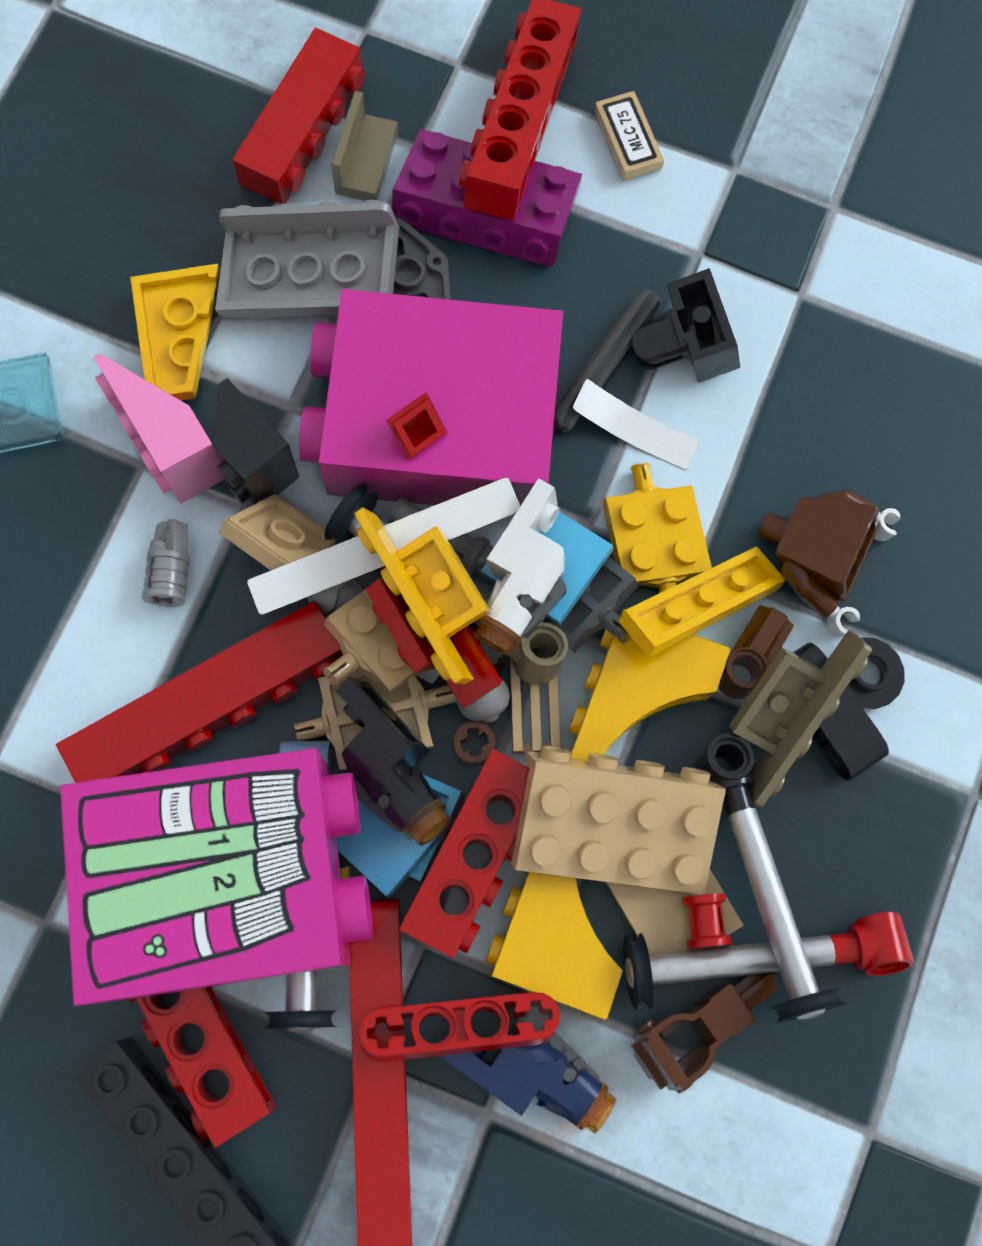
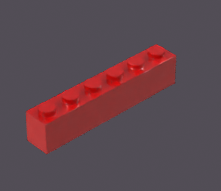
M312 601L56 743L55 745L75 783L164 770L171 765L170 758L185 749L188 752H194L205 747L215 739L213 733L229 724L231 728L244 725L257 715L255 710L270 701L274 704L282 703L298 693V685L313 677L316 681H318V678L324 677V668L342 657L343 653L339 642L323 625L326 619L316 602Z

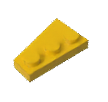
M219 264L130 277L144 380L181 401L196 398L220 278Z

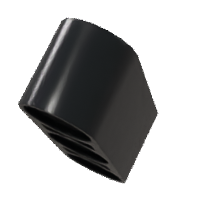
M811 642L792 652L820 669L828 660L825 654ZM846 687L840 696V702L836 711L831 717L823 720L812 736V740L835 772L844 780L851 781L888 756L889 748L875 724L850 689Z

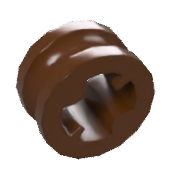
M469 721L462 724L456 730L453 737V750L456 757L462 763L469 766L484 764L492 749H495V736L492 729L480 721ZM469 732H479L478 738L484 735L488 744L481 746V754L478 756H471L470 749L464 752L460 743L467 741Z

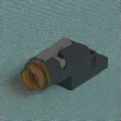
M348 677L338 687L336 692L346 703L343 707L346 715L354 723L362 727L363 730L348 744L341 755L347 769L354 775L358 800L393 830L401 832L408 840L414 839L420 846L425 845L437 837L450 822L449 816L444 812L446 805L433 792L419 767L416 766L430 750L368 682Z

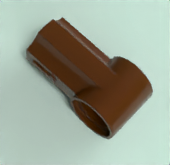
M759 605L728 655L718 685L719 690L725 696L732 699H743L750 695L794 627L787 615L774 607L769 608ZM732 665L745 667L750 674L751 681L743 682L737 679L732 671Z

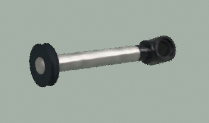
M723 733L716 736L698 758L696 769L709 772V780L726 789L723 805L789 997L788 1001L768 1009H774L778 1013V1021L774 1024L795 1019H812L822 1015L827 1010L848 1002H842L838 998V990L842 987L819 991L749 791L755 784L750 771L755 760L753 749L744 738L733 733ZM716 756L727 758L731 762L734 771H727L721 768L716 761Z

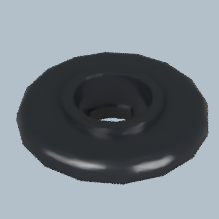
M861 637L872 648L868 661L878 667L880 680L876 685L864 682L858 676L852 679L847 687L862 708L877 709L889 705L900 695L905 683L904 666L899 655L889 644L876 638Z

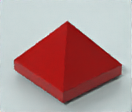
M426 393L386 420L406 458L409 460L448 433L429 395Z

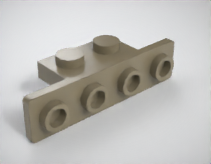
M850 630L846 632L822 669L781 647L729 724L733 733L765 750L751 770L755 784L749 791L754 805L762 808L770 797L775 796L781 790L788 770L796 759L806 754L812 743V736L823 720L828 719L834 714L839 705L840 696L851 680L860 676L866 668L868 656L872 648Z

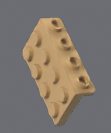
M542 746L540 753H526L525 763L530 767L511 862L515 870L705 895L726 791L725 788L709 780V772L691 767H682L680 774L664 772L665 766L645 760H636L634 767L617 765V758L599 753H589L588 760L571 758L570 751L553 746Z

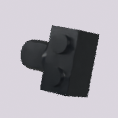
M710 268L668 283L667 287L672 308L668 309L670 317L641 327L633 335L632 343L636 359L646 370H654L689 357L699 383L741 368L738 345Z

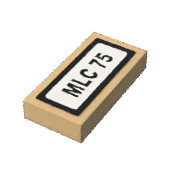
M632 91L595 102L594 113L623 181L661 170L664 158L635 92Z

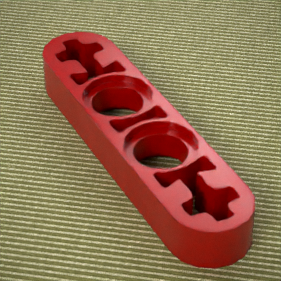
M538 992L380 1008L371 1011L363 1018L359 1027V1043L364 1054L378 1062L533 1046L545 1043L553 1037L560 1023V1011L557 1003L550 996ZM532 1006H537L541 1015L549 1016L550 1020L544 1022L541 1031H534V1026L531 1022L516 1023L514 1027L516 1035L507 1034L509 1016L506 1008H514L513 1019L528 1016ZM482 1010L494 1013L500 1023L498 1033L490 1038H481L476 1035L470 1024L474 1014ZM430 1016H439L448 1024L449 1034L447 1038L437 1044L428 1043L420 1036L419 1026L425 1018ZM412 1018L411 1038L414 1046L404 1047L405 1035L389 1038L388 1047L378 1048V1043L375 1039L367 1038V1034L375 1033L376 1024L386 1023L388 1031L391 1032L404 1031L402 1019Z

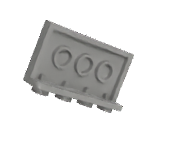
M365 200L362 203L337 204L334 202H322L319 205L296 206L284 203L273 207L240 205L235 208L220 210L219 222L226 233L215 310L222 319L338 316L341 289L393 294L399 225L391 206L385 202Z

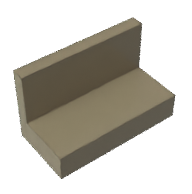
M354 92L331 167L336 194L362 201L378 200L399 129L398 122L365 114L363 92Z

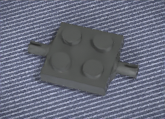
M608 557L560 626L547 617L542 622L551 623L559 627L565 633L568 640V648L573 653H576L596 631L603 627L621 643H625L629 640L625 634L627 631L619 623L621 616L617 612L620 605L637 589L639 584L636 578Z

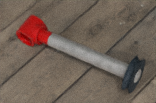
M881 912L864 916L848 926L847 933L801 938L811 968L852 963L855 969L864 970L868 976H886L908 970L915 964L901 915L896 912ZM642 933L639 934L636 941L629 940L627 935L624 936L623 958L630 1001L635 1011L640 1003H646L649 1009H652L654 985L780 971L770 942L649 955Z

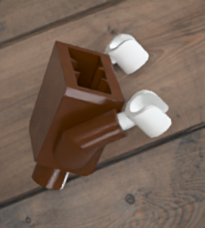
M842 490L819 495L816 498L803 497L799 499L790 519L767 513L761 524L759 537L760 539L778 544L776 556L784 579L801 600L821 617H827L826 626L831 634L844 636L848 629L841 625V615H844L847 620L854 623L860 620V614L853 607H838L839 601L846 603L873 539L884 542L897 535V532L888 528L886 524L894 525L900 521V513L892 508L880 513L877 505L850 490Z

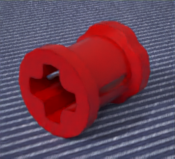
M725 893L681 898L682 905L688 908L691 938L687 940V948L732 944L731 936L725 934L722 904L726 901Z

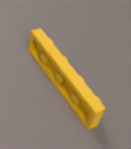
M756 546L626 609L619 619V623L649 658L778 591L785 582V579Z

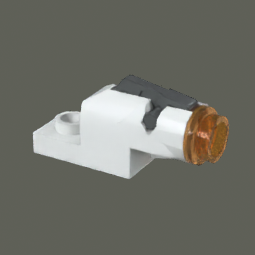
M539 478L487 557L491 572L503 580H496L487 602L490 612L476 620L479 626L474 635L481 642L504 655L508 654L512 646L518 647L523 638H528L567 593L566 585L561 578L565 570L564 549L556 542L540 534V531L547 533L559 514L560 508L557 507L555 487Z

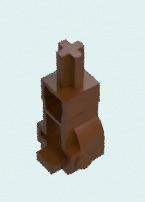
M772 972L746 975L734 985L731 983L716 985L694 1002L695 1005L686 1012L668 1014L657 1020H652L651 1018L637 1028V1033L633 1035L636 1042L630 1046L636 1053L634 1057L647 1077L653 1079L659 1089L667 1087L668 1090H676L678 1094L687 1090L710 1069L715 1058L716 1048L730 1037L737 1036L756 1021L750 1011L779 989L776 984L777 979ZM684 1022H691L703 1041L676 1061L661 1038L666 1037Z

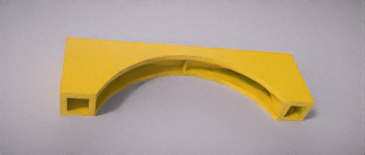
M605 628L599 645L607 648L602 665L593 662L584 689L592 691L586 708L577 706L568 732L576 735L570 751V757L588 760L589 753L605 754L608 748L622 734L652 714L688 702L708 700L717 691L731 648L693 634L648 658L627 633L625 634L629 640L621 643ZM527 872L522 888L519 889L512 886L505 904L503 915L511 917L505 935L501 936L495 933L485 962L494 965L490 975L529 991L544 993L555 1001L607 1020L623 970L609 956L596 937L580 900L576 878Z

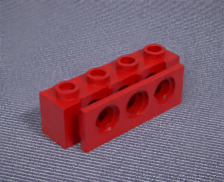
M492 749L399 928L400 931L451 958H454L458 949L466 954L468 953L481 927L472 921L481 903L489 908L491 907L503 883V880L495 876L503 859L505 858L512 862L529 767ZM494 801L505 802L510 806L513 817L506 824L494 823L488 818L486 807ZM478 843L484 845L489 850L491 860L488 866L483 869H473L465 863L463 852L469 845ZM450 887L461 888L468 896V907L459 915L447 914L440 906L441 894Z

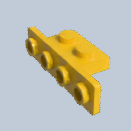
M362 507L354 513L361 524V527L356 530L366 549L371 554L377 552L386 567L381 570V575L389 589L396 596L402 594L411 609L405 614L413 630L420 638L426 636L435 650V653L431 655V660L436 670L446 681L452 679L455 684L465 685L473 680V677L449 637L489 613L490 609L442 529L435 526L397 550L378 516Z

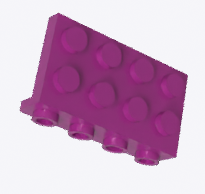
M420 129L393 187L392 211L395 218L406 221L414 229L540 265L553 266L580 188L582 174L567 170L564 167L535 161L515 221L464 208L465 189L459 187V178L464 161H472L473 156H471L472 143L449 137L439 132Z

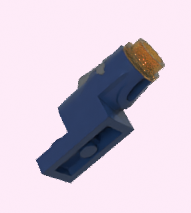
M513 1028L508 1035H516ZM556 1032L551 1039L539 1045L498 1049L490 1062L483 1058L486 1051L440 1056L521 1116L535 1097L538 1099L537 1106L567 1119L579 1130H583L586 1127L595 1134L607 1120L616 1102V1097L607 1092L609 1086L599 1081L598 1074Z

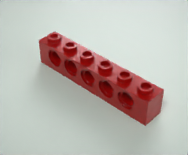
M532 0L528 12H520L515 30L517 41H509L505 55L504 66L507 68L506 70L499 68L493 91V95L496 98H488L482 119V125H485L484 130L476 129L471 146V156H473L472 161L465 160L461 169L459 187L465 189L464 208L515 221L576 44L582 8L552 0Z
M213 987L180 991L179 1000L173 1007L165 1006L160 1001L159 995L128 999L131 1003L137 1001L146 1017L141 1024L149 1042L155 1048L162 1047L170 1063L165 1067L170 1083L179 1094L185 1091L194 1110L190 1112L191 1122L202 1140L205 1141L209 1138L214 1148L270 1114L277 1107ZM189 1023L198 1025L204 1033V1044L198 1052L188 1050L182 1042V1032ZM212 1069L220 1070L228 1077L229 1090L224 1097L212 1095L206 1087V1077Z

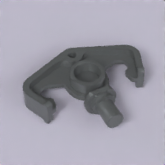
M396 218L399 225L398 240L403 243L404 255L396 258L393 294L408 296L424 295L429 298L451 300L449 268L446 255L406 221Z

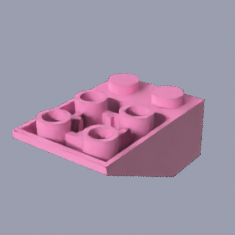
M102 354L94 356L95 361L103 372L95 377L97 383L111 403L118 419L130 439L134 442L142 460L164 494L172 490L179 502L183 503L225 480L216 468L221 461L189 405Z

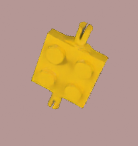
M643 462L642 466L641 463H638L630 468L636 491L631 494L606 497L602 506L610 542L613 545L615 562L636 578L639 586L659 588V593L676 586L685 579L692 578L711 569L712 566L692 485L669 489L654 487L649 468L650 465L647 462Z

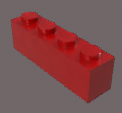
M314 28L232 159L239 185L279 204L286 203L291 193H296L301 188L305 178V170L312 158L317 159L321 155L326 135L332 125L337 126L341 122L346 102L352 93L359 91L362 87L365 69L362 68L360 47L321 29Z

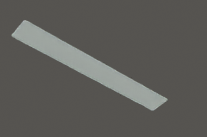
M503 478L384 525V528L397 550H399L435 526L441 528L446 538L451 540L516 514L520 508V503L510 480ZM359 536L251 578L247 583L259 614L263 615L385 565L378 553L371 554L363 545Z

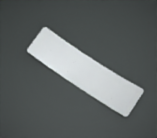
M589 379L584 381L573 405L575 411L614 436L683 469L689 467L699 444V439L650 418L604 391Z

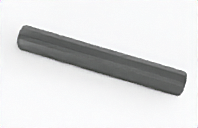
M643 289V291L638 292L555 408L553 424L557 430L563 433L572 430L581 417V414L573 409V405L584 381L589 379L601 388L633 344L634 332L646 326L659 308L661 300L652 290Z

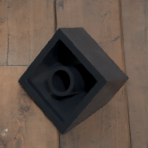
M228 378L219 383L213 447L221 461L216 468L226 480L224 482L225 486L241 504L249 500L254 505L273 494L279 495L300 477L289 443Z

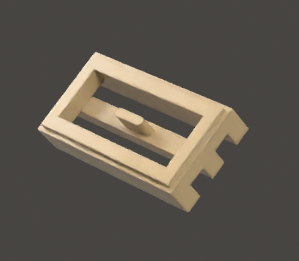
M510 658L513 754L540 753L542 746L561 748L558 674L547 683L549 742L542 743L539 685L529 683L531 743H523L520 677L514 669L513 660Z

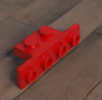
M383 578L377 579L365 590L373 602L375 615L387 626L397 643V651L400 658L411 667L414 673L435 669L431 660V655L435 653V650L426 636L420 638L409 624L405 613L411 609L402 594L396 596L389 589ZM469 625L449 637L473 677V680L465 685L455 684L452 679L446 681L462 707L471 706L502 683L501 678Z

